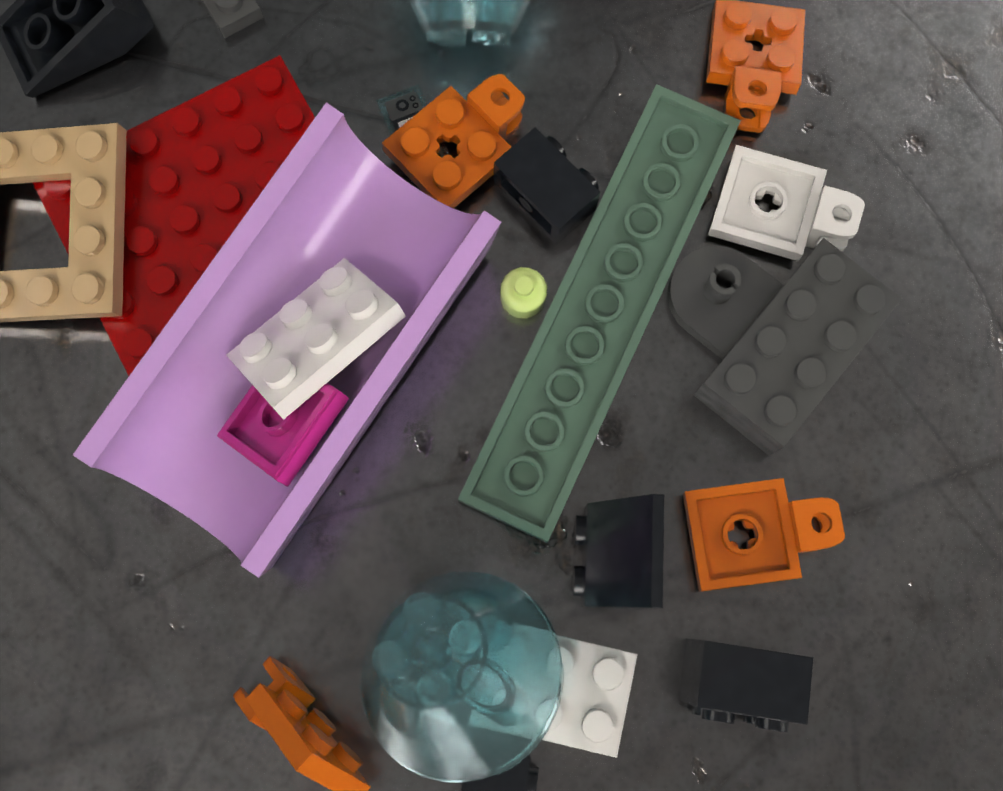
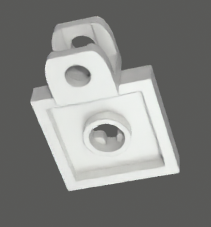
M736 145L708 235L799 261L803 256L805 246L814 249L823 238L840 251H844L848 240L853 238L858 232L865 203L860 197L850 192L826 185L823 187L827 173L825 169ZM765 194H770L773 196V203L778 205L779 209L771 210L770 212L762 211L760 206L755 203V199L761 200Z

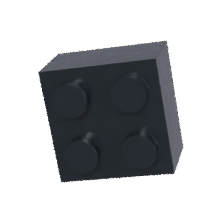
M686 638L679 700L692 705V714L700 715L702 719L734 724L735 714L744 715L743 722L755 724V727L789 732V722L808 724L814 657Z

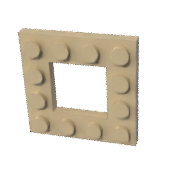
M118 123L0 132V185L71 180L68 267L0 271V322L122 316L127 130Z

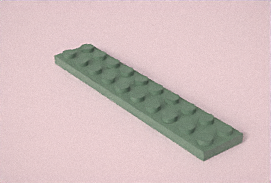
M656 84L458 497L459 502L548 543L741 120Z

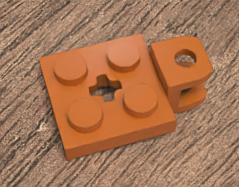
M738 0L715 1L712 11L706 83L728 86L725 94L724 113L741 120L737 130L756 133L763 132L768 125L771 111L775 108L780 94H797L802 81L805 9ZM747 41H758L764 46L761 51L753 50V45ZM743 108L751 109L755 113V117L746 119L741 116L739 110Z
M496 74L484 80L467 94V101L450 86L382 142V149L422 192L451 208H455L494 175V162L511 148L505 140L521 124V110L524 106L525 96L503 74ZM502 92L508 95L509 100L504 96ZM446 141L448 143H456L459 155L453 158L447 154L441 158L437 154L440 151L439 144Z
M784 478L691 490L683 493L699 592L802 578L798 553L830 548L840 544L845 539L839 503L833 499L823 497L788 502ZM812 518L819 522V532L813 529ZM735 521H742L745 529H753L754 538L747 541V549H739L737 542L730 541L728 538V532L734 530Z
M269 656L263 663L265 670L273 679L269 686L266 687L259 683L250 694L240 687L233 694L236 703L247 719L268 731L295 771L332 791H368L371 786L358 770L363 765L362 760L348 745L342 741L336 742L332 737L336 727L321 711L313 708L308 713L307 708L316 698L289 667Z

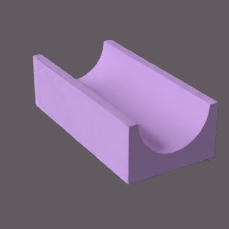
M325 103L73 453V456L91 468L106 471L141 488L181 512L226 545L239 558L240 566L258 578L276 564L486 256L502 222L485 210L481 214H469L451 208L411 185L380 161L357 138L347 124L343 113ZM343 258H346L400 305L406 317L328 382V384L349 397V400L287 487L276 481L217 437L221 428L252 386L226 354L239 345L247 335L255 332L278 313L286 303L294 300L317 281L325 271L334 267Z

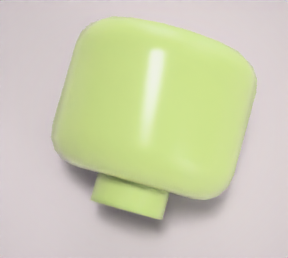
M519 267L505 275L500 287V301L503 308L510 315L516 318H530L543 309L547 298V285L544 277L538 271L529 267Z

